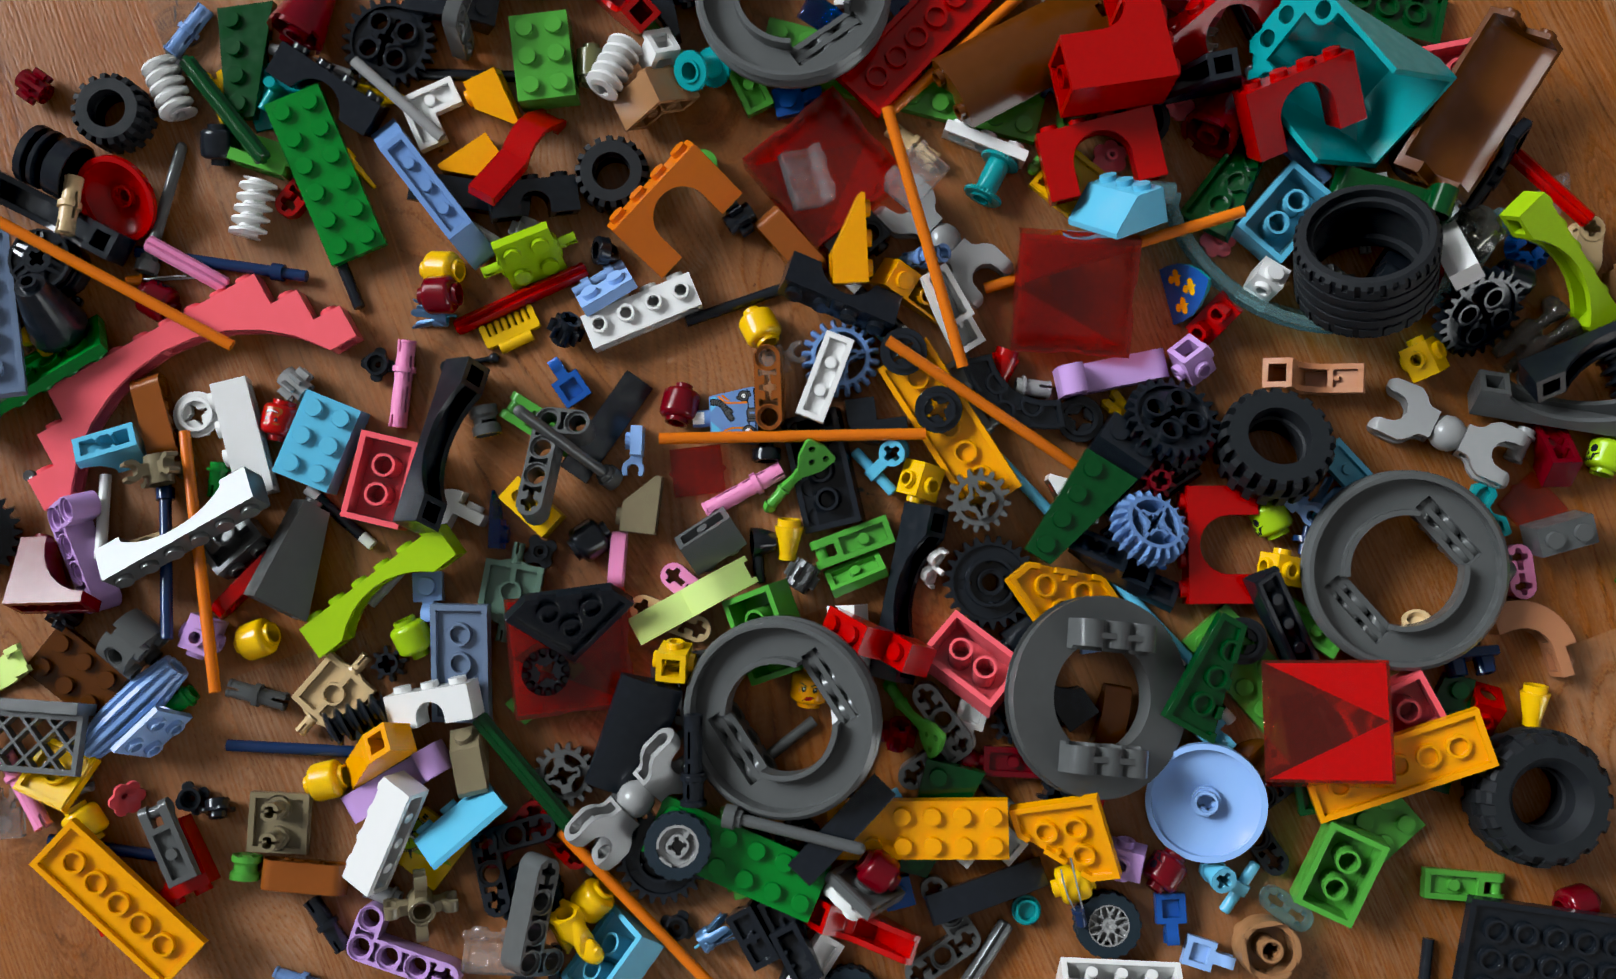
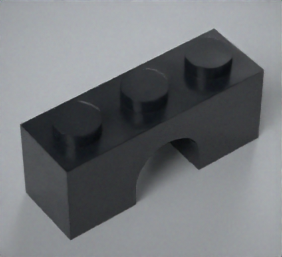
M556 171L550 173V177L539 178L538 174L522 175L521 180H517L495 206L488 204L491 224L510 222L512 220L520 221L522 217L521 201L528 196L541 198L547 206L549 217L578 214L581 206L575 179L576 174L568 175L567 171Z

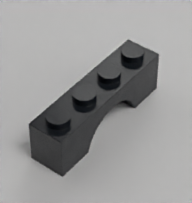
M296 40L293 44L282 41L265 71L287 86L299 90L314 82L326 83L332 88L338 98L340 106L339 120L361 135L372 138L371 135L379 129L390 110L388 106L382 103L384 98L368 89L367 93L358 87L360 82L346 73L341 76L333 71L336 66L326 59L319 57L317 60L309 55L311 49Z
M794 251L789 259L777 290V294L784 296L789 301L801 303L818 313H825L845 324L854 325L866 330L871 335L882 338L895 325L903 297L878 285H875L867 293L860 295L841 292L827 280L821 261Z
M1026 613L1016 623L1013 622L998 633L1002 639L999 642L1013 652L1025 631L1033 623L1028 614ZM1055 685L1054 706L1061 728L1064 727L1065 730L1072 732L1099 713V710L1082 687H1059Z

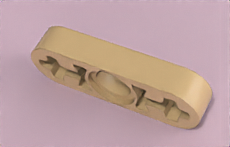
M638 595L633 598L634 605L629 608L632 616L638 614L639 609L635 608L636 604L642 603L644 599L648 601V607L662 600L649 595ZM696 615L687 622L697 624L698 621H702V627L706 629L705 634L700 633L698 637L693 636L694 631L687 627L684 628V633L680 632L679 629L683 623L667 632L693 642H702L710 636L712 626L706 617Z

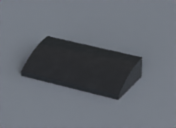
M836 406L829 408L823 424L799 415L787 418L781 427L782 430L845 429L841 409ZM848 441L820 442L835 455V462L822 472L804 477L795 484L805 534L866 521ZM785 442L792 473L797 468L798 454L804 442Z
M621 672L585 778L586 784L617 794L623 784L630 780H637L632 773L639 766L642 746L661 728H671L683 695V691L678 684L655 681V678Z

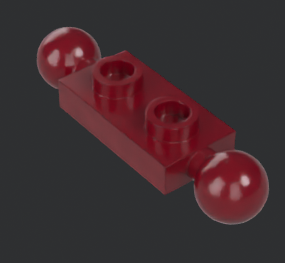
M983 745V754H978L976 750L972 749L969 755L957 762L958 764L974 768L982 766V770H985L986 773L985 776L1040 779L1026 765L1015 746Z

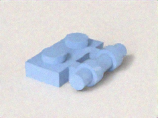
M622 260L612 265L608 263V265L602 267V271L590 278L588 276L582 278L580 284L571 288L587 317L638 288Z

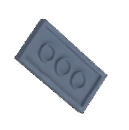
M430 604L431 680L438 679L439 684L448 683V678L458 675H466L467 679L478 677L484 710L493 719L491 604ZM432 703V722H445L442 709L437 704ZM476 718L452 723H472Z

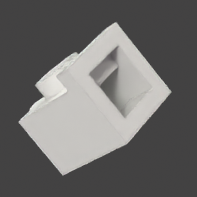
M669 27L643 31L644 42L641 47L643 53L638 55V62L641 68L652 67L657 69L666 65H673L674 67L681 48Z
M1265 256L1250 272L1240 294L1265 308L1269 301L1283 289L1291 270Z

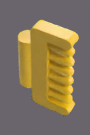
M531 304L526 305V310L524 308L520 309L524 322L519 312L515 311L513 313L518 325H516L511 314L507 315L511 328H509L504 317L500 318L504 331L499 321L495 320L493 324L498 334H496L491 323L487 324L488 331L484 326L479 327L481 336L489 350L499 347L502 354H505L535 340L532 331L539 329L541 323Z

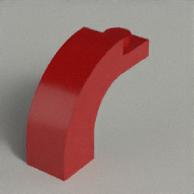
M595 0L617 22L635 34H641L661 14V11L651 0Z

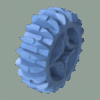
M833 319L830 321L831 329L829 331L855 340L862 349H851L849 360L846 362L844 372L834 394V398H838L839 389H844V395L847 398L851 394L850 387H853L855 392L859 394L862 391L859 382L868 387L871 382L866 375L876 376L877 372L870 368V366H879L880 360L871 358V356L879 354V348L869 349V346L875 343V338L870 337L865 340L864 337L868 333L866 330L862 329L860 333H857L858 327L852 325V328L849 329L846 328L847 324L843 322L841 327H837L836 321ZM824 323L819 325L822 332L821 335L814 330L810 332L815 342L805 340L804 345L811 349V351L801 352V357L810 359V361L802 363V369H812L817 351L828 330ZM864 358V366L860 373L849 380L848 366L853 362H857L858 359ZM811 371L805 375L807 380L809 378Z
M1138 490L1133 494L1129 493L1121 502L1119 501L1116 504L1109 519L1111 522L1109 531L1114 533L1112 541L1119 542L1120 544L1118 551L1124 550L1127 552V559L1135 558L1137 566L1145 562L1148 569L1155 565L1161 568L1166 564L1173 563L1184 552L1185 545L1189 540V537L1186 535L1189 527L1183 524L1186 517L1179 516V508H1173L1170 505L1171 499L1167 501L1162 500L1161 493L1153 496L1150 490L1144 493Z

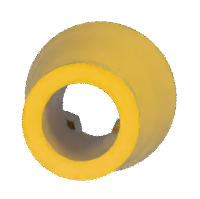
M778 518V523L774 526L779 560L795 561L804 528L801 526V519Z
M1533 682L1523 683V689H1519L1522 725L1541 727V722L1551 697V693H1548L1549 686Z

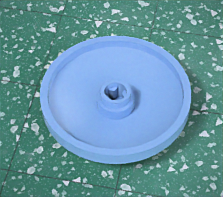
M1195 742L1178 747L1173 752L1174 755L1165 768L1147 784L1145 808L1150 826L1158 839L1167 848L1185 859L1200 863H1219L1240 856L1258 840L1267 821L1268 797L1262 777L1245 756L1228 746L1218 743L1212 744L1210 742Z

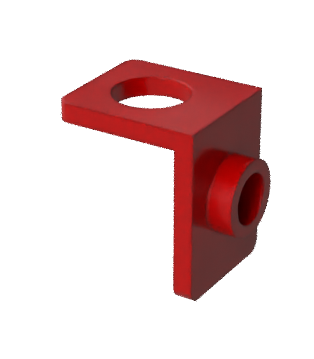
M1476 681L1473 691L1476 702L1474 706L1479 708L1490 737L1506 714L1507 708L1501 688ZM1481 691L1491 693L1496 700L1486 698Z

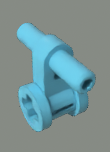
M888 440L884 442L879 449V459L874 463L860 448H856L851 453L853 459L865 470L864 474L871 482L875 481L889 496L896 492L897 487L883 471L889 466L894 467L901 464L909 457L910 446L906 440ZM897 446L899 448L898 456L892 457L890 455L892 452L891 448Z
M1250 860L1239 878H1237L1235 872L1226 866L1224 862L1200 863L1199 874L1216 892H1229L1219 908L1225 914H1230L1239 899L1245 897L1250 890L1249 884L1260 869V865L1254 860Z

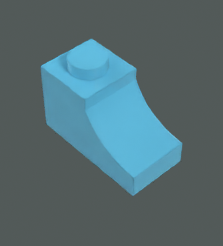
M132 422L71 439L75 462L80 469L102 466L116 469L118 473L131 470L130 468H120L121 463L133 459L143 464L142 457L147 455L144 441Z

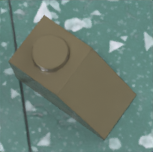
M656 475L623 501L622 507H617L615 524L620 525L619 531L657 536L664 477Z
M474 726L451 730L449 754L459 799L489 792V746L487 741Z

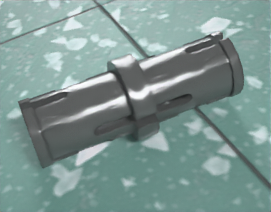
M233 678L229 680L227 686L237 688L239 691L233 689L225 690L226 697L248 701L250 705L256 707L264 705L285 711L288 703L277 701V699L290 701V693L266 688L265 684L257 683L253 685Z

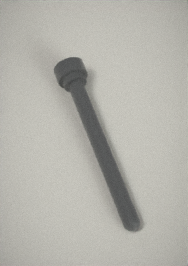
M178 142L175 146L157 208L156 221L150 232V236H155L162 240L188 150L184 142ZM145 251V253H141L140 257L136 258L133 270L144 275L157 277L161 264L158 263L159 259Z
M522 405L514 407L513 413L516 417L594 472L598 483L604 488L611 491L620 485L623 474L617 467L601 464Z
M727 803L723 810L721 818L722 828L734 830L744 826L857 855H862L866 851L865 845L861 842L747 815L737 805Z

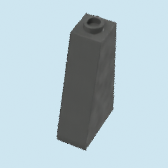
M310 497L293 499L244 591V595L295 620L307 621L330 516L329 512L321 509L322 503Z

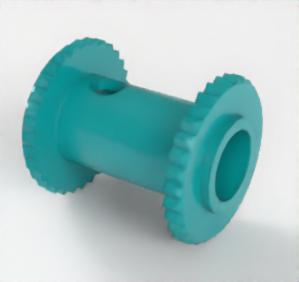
M710 46L703 49L700 54L692 49L683 51L676 58L674 65L675 79L681 88L690 92L700 91V89L705 87V84L713 88L721 87L727 82L731 73V69L716 56Z
M986 149L981 153V157L986 164L978 178L977 184L965 185L964 191L970 199L978 204L989 208H998L1001 206L1002 201L996 195L1006 174L1017 173L1019 167L1016 161L1005 153L994 149Z

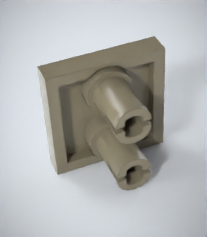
M251 791L246 852L308 854L310 850L313 805L311 795L303 792Z

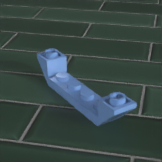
M394 118L371 135L385 158L446 237L475 271L495 256L491 242L471 220Z

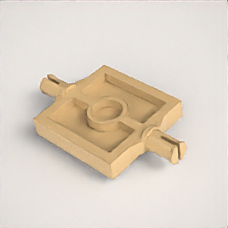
M330 652L291 696L307 715L295 730L297 732L301 731L299 734L306 736L315 724L325 727L321 713L325 712L330 718H333V708L337 707L344 714L346 703H349L353 709H356L357 699L360 698L366 704L368 702V695H374L377 692V689L366 681L361 673L367 664L372 661V658L367 653L362 652L354 663L350 664L341 659L335 652Z

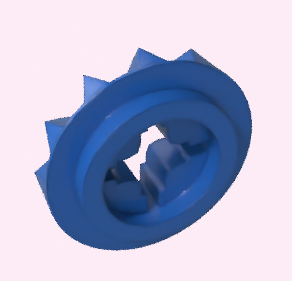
M1509 233L1504 242L1506 259L1528 262L1534 267V270L1547 263L1546 261L1550 255L1537 245L1531 251V254L1529 251H1519L1527 242L1528 244L1534 243L1524 239L1513 238Z

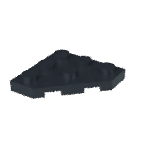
M611 582L524 594L504 614L505 622L575 662L634 605V600L631 595Z

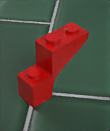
M830 605L823 622V626L837 633L850 644L857 655L883 661L902 673L926 678L937 652V649L919 639L888 630Z
M819 896L809 922L803 923L821 935L847 940L899 963L911 966L921 939L920 935L883 914H878L868 921L861 917L857 921H851L843 915L842 910L836 907L828 897Z

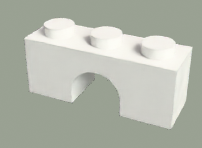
M466 675L448 678V683L439 684L438 679L420 683L421 687L413 689L411 684L397 686L393 688V693L383 697L388 722L410 723L411 729L419 728L430 722L428 713L430 702L437 704L442 709L445 723L474 719L485 712L478 677L467 679Z

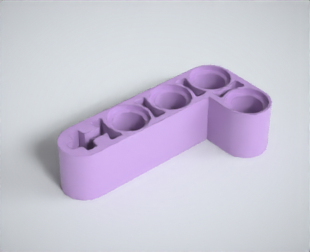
M1163 348L1084 364L1083 361L1058 366L1052 371L1057 396L1061 400L1138 385L1140 383L1143 384L1148 379L1157 381L1158 378L1165 379L1169 377Z
M93 490L62 496L49 507L47 516L75 590H83L101 600L102 603L99 611L120 606L122 603L120 588L101 581L97 561L94 560L96 527L93 520L101 513L99 496Z
M439 739L342 797L341 800L354 823L357 824L366 819L367 810L373 803L378 791V783L383 776L404 770L423 785L452 767L449 750L443 740Z
M372 900L358 912L346 947L347 954L351 959L407 979H450L446 977L447 972L444 971L446 968L451 970V979H462L464 976V963L459 958L385 933L389 921L384 920L382 903ZM369 909H374L379 913V922H374L369 918ZM359 938H364L368 941L370 946L368 951L361 949L358 943ZM387 948L396 950L398 960H392L387 956ZM415 958H421L426 962L425 970H420L416 967Z

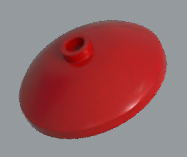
M100 155L88 160L78 172V176L85 179L80 202L83 204L82 213L134 240L147 235L156 221L157 201L154 190L143 172L130 161L116 155Z

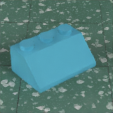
M1116 172L1103 173L1099 175V179L1088 182L1068 218V224L1118 240L1168 222L1164 187L1151 184L1149 180H1135L1133 176H1118Z
M489 783V792L465 797L458 803L452 799L439 810L443 816L434 823L431 819L427 820L416 830L419 836L413 841L435 871L504 812L509 805Z
M614 903L613 908L598 922L591 932L605 953L603 962L598 965L589 964L576 953L560 976L562 979H642L665 946L639 920Z

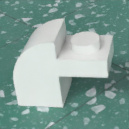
M444 489L447 507L441 524L447 523L450 529H452L457 517L460 516L480 527L486 526L490 517L483 514L485 508L471 501L465 505L469 493L457 489Z

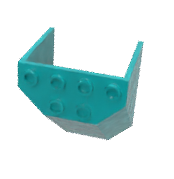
M1281 0V4L1277 9H1274L1263 23L1259 32H1256L1250 40L1249 53H1253L1252 69L1248 71V80L1253 78L1262 79L1269 76V72L1279 67L1288 68L1296 65V60L1306 56L1315 57L1320 55L1324 48L1332 45H1341V48L1354 50L1367 114L1366 119L1342 129L1326 125L1319 93L1311 82H1306L1297 86L1287 96L1281 111L1282 125L1314 163L1376 168L1457 79L1456 75L1439 57L1348 0Z

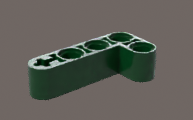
M1342 165L1336 167L1329 189L1331 192L1346 187L1374 184L1406 190L1428 203V206L1435 211V215L1439 217L1440 225L1442 226L1451 219L1459 193L1457 187L1447 183H1434L1428 189L1359 168Z

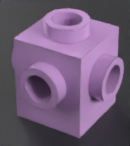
M1190 333L1167 350L1173 365L1171 371L1174 376L1180 381H1187L1192 386H1196L1216 370L1212 359L1214 357L1212 349Z
M192 612L179 630L178 637L180 640L177 646L186 649V655L203 660L205 656L199 612ZM213 617L217 653H219L226 642L224 634L229 622Z
M1112 836L1122 870L1121 879L1114 880L1118 882L1130 881L1139 884L1148 845L1138 843L1128 836Z

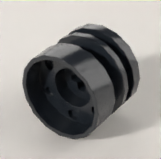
M36 125L30 128L17 144L12 159V171L15 178L19 181L29 184L36 189H42L47 194L60 199L64 175H78L81 167L88 160L96 157L94 149L89 145L74 138H66L61 132L54 131L48 126Z
M37 228L29 230L92 264L86 250L69 239L47 229ZM18 238L15 239L9 249L8 266L10 273L16 281L25 274L38 273L70 298L84 290L91 279L86 274Z

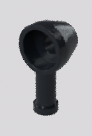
M750 528L749 541L753 562V577H757L759 580L757 583H765L764 555L776 551V534L763 528Z

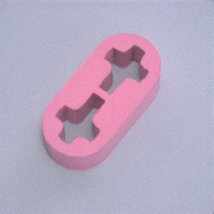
M613 531L610 541L607 583L611 582L615 586L623 588L627 562L628 532Z
M1523 544L1508 545L1507 548L1510 555L1515 553L1521 554V559L1512 561L1516 566L1517 572L1509 583L1508 595L1513 599H1529L1537 590L1531 550ZM1520 582L1526 584V588L1516 590L1515 584Z
M673 562L665 565L660 575L662 583L674 594L687 587V585L699 580L683 565ZM677 568L680 569L679 577L685 581L682 586L676 581L671 583L667 581L669 578L667 571L669 569L673 571Z

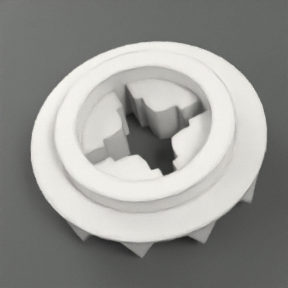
M200 391L189 392L183 395L177 401L173 410V420L179 431L190 430L191 437L193 438L209 436L215 429V422L218 421L216 410L210 408L207 393ZM194 407L201 411L206 410L201 416L203 423L199 420L191 421L195 415Z

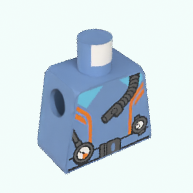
M748 387L709 396V410L697 411L692 419L693 428L710 427V432L758 431L755 415V388ZM741 443V444L759 445V443Z

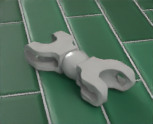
M913 174L933 245L945 243L949 246L951 258L948 259L946 264L970 306L978 309L983 304V295L973 283L974 273L980 269L989 268L1000 276H1008L1014 270L1013 263L995 245L988 243L972 244L965 238L962 240L961 234L956 227L948 223H942L943 218L935 209L936 198L934 190ZM880 206L873 212L891 233L892 237L896 239L913 238L920 242L911 210L904 214H897L886 206Z
M1400 378L1389 379L1386 385V392L1388 396L1401 403L1403 408L1402 418L1391 420L1380 416L1374 417L1369 420L1366 426L1370 434L1391 444L1404 443L1410 439L1425 442L1428 439L1430 444L1437 450L1453 451L1452 455L1461 459L1466 473L1472 480L1495 489L1507 487L1509 474L1494 464L1492 459L1493 449L1498 446L1512 450L1521 449L1529 441L1528 434L1504 422L1491 423L1486 427H1477L1472 424L1465 427L1464 423L1456 416H1440L1442 411L1430 404L1429 396L1421 386Z
M661 728L642 746L639 766L632 773L637 780H630L621 786L617 793V801L610 795L600 804H590L582 807L565 826V839L576 847H584L595 838L600 837L592 849L591 855L594 864L600 869H612L629 853L632 844L631 836L633 831L640 825L634 818H640L648 814L654 806L655 797L662 802L668 795L683 793V781H680V774L684 771V755L672 761L680 748L681 741L677 733L671 728Z

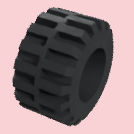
M102 73L99 79L92 76L88 78L89 84L85 85L82 83L78 87L81 89V92L74 94L72 99L76 101V104L71 105V112L76 115L71 118L73 123L78 126L76 128L77 131L87 140L107 152L112 153L113 151L116 154H124V150L128 153L136 152V146L142 149L146 146L144 141L147 138L152 139L154 134L151 133L152 128L157 129L158 125L154 121V118L158 117V111L153 108L155 106L154 101L149 97V94L131 80L112 73L111 76L107 73ZM124 102L125 112L122 119L115 125L106 127L105 116L109 108L116 103Z
M612 135L606 136V141L601 142L599 137L594 139V146L591 147L587 144L584 147L586 153L584 155L579 154L577 158L579 165H575V172L577 174L575 179L587 203L591 207L594 206L598 212L603 214L604 211H607L608 215H611L617 208H623L631 200L629 196L633 190L640 185L644 186L651 177L647 160L641 149H637L635 143L631 140L627 143L625 138L621 136L614 140ZM611 163H621L630 169L628 180L617 189H605L597 183L601 169Z

